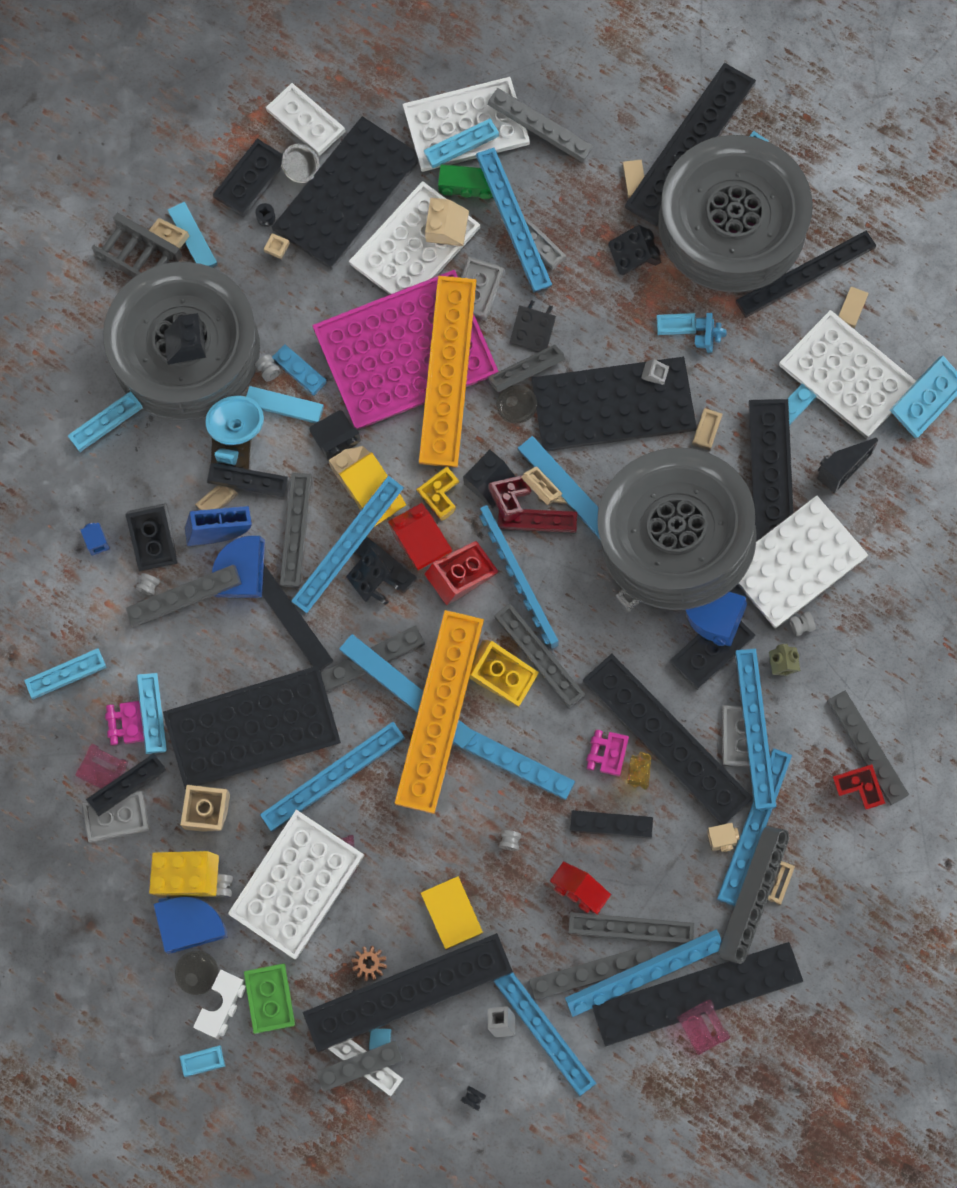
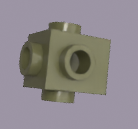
M780 644L776 646V649L769 651L773 675L787 676L801 671L799 654L796 647Z

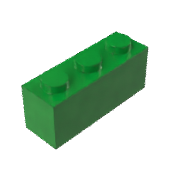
M441 164L438 181L440 194L445 196L461 195L466 198L471 196L482 199L493 198L481 168Z

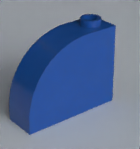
M249 506L190 511L184 528L187 546L220 543L245 534L252 526Z
M261 536L241 537L233 540L220 551L213 564L212 573L235 565L241 585L216 594L214 597L262 598L264 538Z
M728 592L714 602L697 608L685 609L691 627L698 634L719 646H731L747 607L745 596Z
M164 897L158 900L159 903L154 904L164 950L168 955L228 938L225 925L219 914L209 904L200 899L192 897L171 899L170 897Z

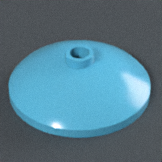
M230 396L216 402L209 409L205 423L209 435L214 440L223 444L236 445L251 440L260 432L264 423V415L260 405L253 399L245 396Z

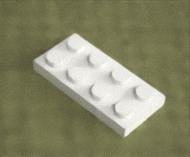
M293 83L266 107L267 112L318 156L345 133V128Z

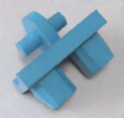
M706 313V317L696 318V330L706 332L705 335L695 336L696 348H706L707 353H713L714 337L715 342L720 343L721 338L727 335V330L721 328V323H716V328H714L712 313Z

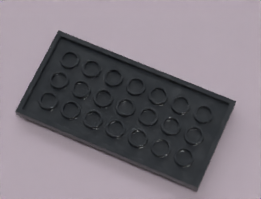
M362 116L273 224L272 230L333 270L419 163L416 151Z
M684 356L657 360L669 366L663 385L641 378L646 362L532 377L542 447L546 451L696 431L697 426Z
M319 666L163 711L185 790L187 785H203L341 743Z

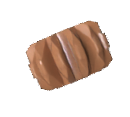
M364 946L362 947L363 954L359 951L355 952L359 959H352V963L358 964L352 967V970L359 971L357 973L358 978L364 975V981L366 982L369 980V975H371L373 981H376V973L381 977L384 975L379 969H387V965L381 963L387 960L386 956L379 957L382 954L380 949L374 954V946H371L370 951L367 952ZM368 959H372L374 966H371L370 969H367L366 964H364L365 961L368 962Z

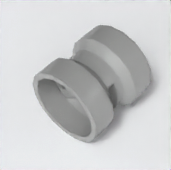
M265 355L255 363L256 368L262 372V377L266 382L275 379L281 373L278 365L274 364V359L271 355Z
M809 611L803 613L800 617L794 616L789 618L791 629L796 637L802 635L805 631L812 632L816 630L813 617Z
M218 874L216 896L212 897L231 898L232 890L229 887L232 884L233 876Z

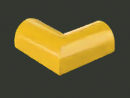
M445 467L416 489L441 521L447 519L456 510V506L445 493L456 486L459 480L448 467Z

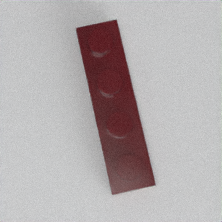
M522 509V514L512 521H504L500 511L498 512V526L500 529L576 533L577 512Z

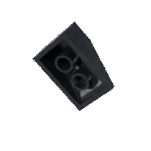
M875 437L838 450L830 457L828 455L825 456L817 470L819 472L817 479L835 494L873 454L878 439Z
M167 503L130 510L125 514L139 571L178 563Z

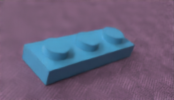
M286 344L272 356L276 364L313 396L327 383L323 376Z

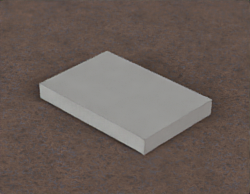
M468 257L461 278L477 279L473 313L476 318L487 320L504 273V267Z
M722 706V766L749 767L742 706Z
M142 790L134 792L99 817L87 802L82 803L89 843L150 831Z

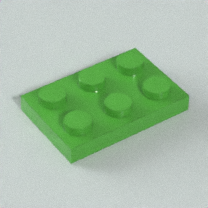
M285 963L244 971L254 1034L296 1026Z

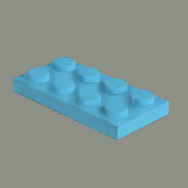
M940 356L891 407L890 411L914 438H918L957 397V370L944 356Z

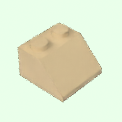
M430 198L425 229L426 242L464 246L469 210L448 199Z

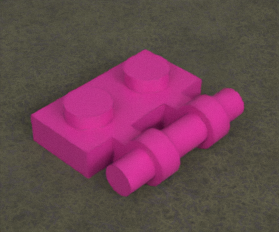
M139 701L121 703L120 712H115L114 705L106 706L107 713H105V719L108 721L109 730L107 731V737L110 738V745H118V737H124L125 744L144 741ZM121 719L122 729H117L116 720Z
M595 730L594 737H591L590 741L592 744L590 754H587L586 761H588L586 769L594 771L595 764L598 763L602 764L600 772L620 777L629 736L609 732L608 739H603V731ZM600 746L606 747L603 757L598 756Z

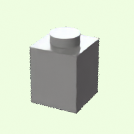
M508 1006L488 1009V1030L494 1037L515 1035V1015Z

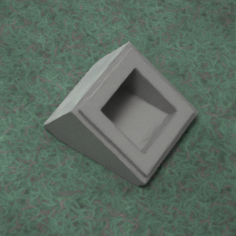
M655 359L649 360L645 363L641 378L663 385L669 366Z

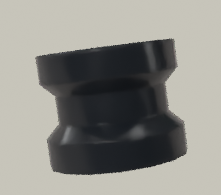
M262 203L256 208L255 213L258 223L264 227L273 225L276 220L274 208L267 203Z
M468 1086L466 1095L460 1101L479 1111L480 1103L482 1100H485L486 1095Z

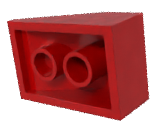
M423 503L388 521L395 539L418 571L453 552Z
M474 541L433 562L424 575L444 603L449 605L492 578L499 571L479 543Z

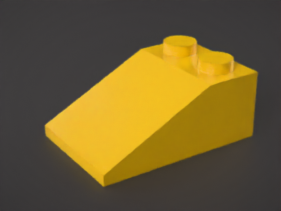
M372 452L339 473L360 510L364 508L388 477ZM400 494L376 525L406 506Z
M483 640L476 651L469 679L519 707L539 672L493 641Z

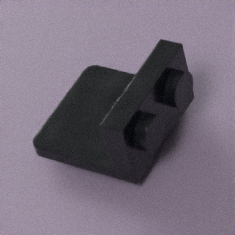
M637 225L609 242V248L619 274L625 275L646 262L654 266L662 263L659 257L661 255L660 250L654 243V234L650 229Z
M341 410L309 428L310 433L327 460L361 442L356 427H352Z

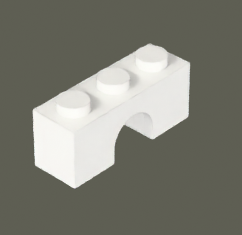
M220 969L211 989L222 995V1006L216 1011H208L202 1008L193 1028L218 1040L220 1036L223 1037L228 1028L226 1023L229 1016L233 1017L236 1012L237 1005L235 1003L238 997L242 998L246 990V986H244L245 981Z

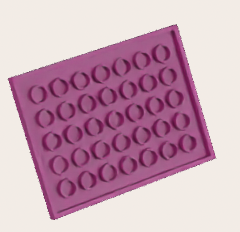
M455 269L442 275H439L448 277H458ZM438 276L312 325L351 421L357 430L425 404ZM474 313L466 387L486 380L489 376L499 372Z

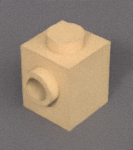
M733 823L710 827L707 830L711 851L720 849L721 852L731 851L736 846L737 840L740 839L738 829L733 827Z

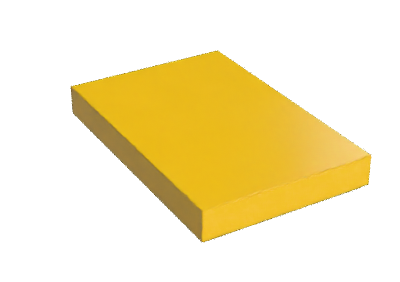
M459 876L421 892L445 950L483 934Z

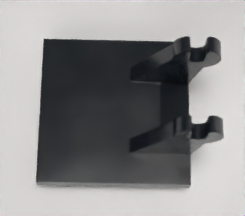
M531 300L528 307L519 305L509 343L542 351L548 348L556 316L551 313L553 306L549 305L548 310L544 313L534 310L535 301Z
M373 548L367 551L346 576L365 602L372 596L384 605L389 603L385 596L376 591L383 581L398 591L402 588L398 585L397 581L390 577L392 572Z

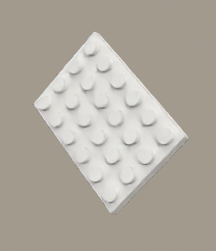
M510 77L403 104V110L421 172L440 168L441 166L431 167L424 154L425 149L490 118L499 132V137L442 165H452L476 159L477 153L493 147L499 153L530 145L525 127L487 105L497 88L517 99Z
M423 181L349 260V264L389 295L436 277L464 247L426 242L425 229L430 198H446ZM468 216L464 245L481 228L480 224L470 216Z
M831 310L779 363L781 368L800 384L805 385L818 399L866 439L892 414L890 411L891 407L916 382L915 379Z
M815 496L756 542L753 561L738 585L776 629L865 560L868 554L821 499Z
M296 810L228 912V915L297 960L365 855Z

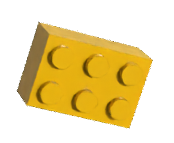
M209 851L152 853L149 894L158 897L216 896L219 855Z

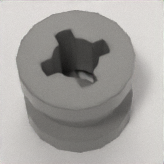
M142 573L140 577L141 582L137 584L136 589L143 594L154 596V589L159 585L160 580Z
M502 830V841L499 843V848L519 851L518 840L521 839V833Z

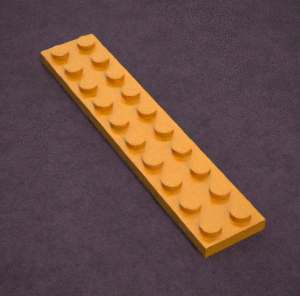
M438 276L419 464L458 468L477 279Z
M447 610L444 611L395 805L435 814L484 619Z

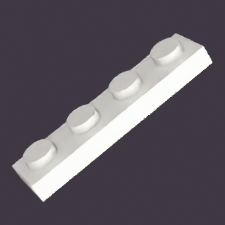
M351 1039L328 1048L343 1061L367 1052ZM388 1067L364 1076L389 1096L394 1094L404 1080Z

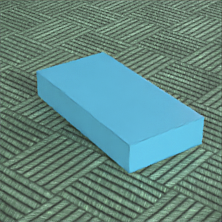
M695 313L657 315L656 317L657 335L696 334Z
M220 1045L179 1056L184 1077L226 1067Z

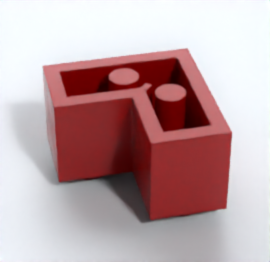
M872 764L832 776L838 796L859 791L865 810L885 804Z
M564 861L550 879V882L555 886L554 890L563 897L566 894L570 900L575 903L578 902V907L586 913L591 911L598 915L612 895L589 873Z

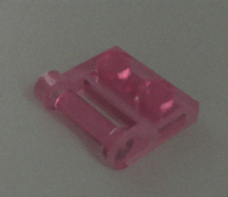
M91 744L75 776L102 789L124 773L128 761L123 758L120 760L98 749L97 745ZM96 756L116 766V771L113 772L93 762V758Z
M707 1000L677 1017L697 1055L730 1039L728 1031H725L713 1009L714 1004L712 1000ZM703 1012L707 1013L717 1032V1035L714 1037L711 1036L700 1015Z

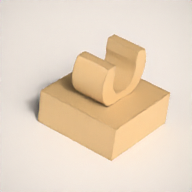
M272 233L264 247V252L282 259L290 244L289 240Z

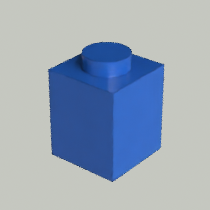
M99 522L89 523L83 529H80L91 556L110 549Z

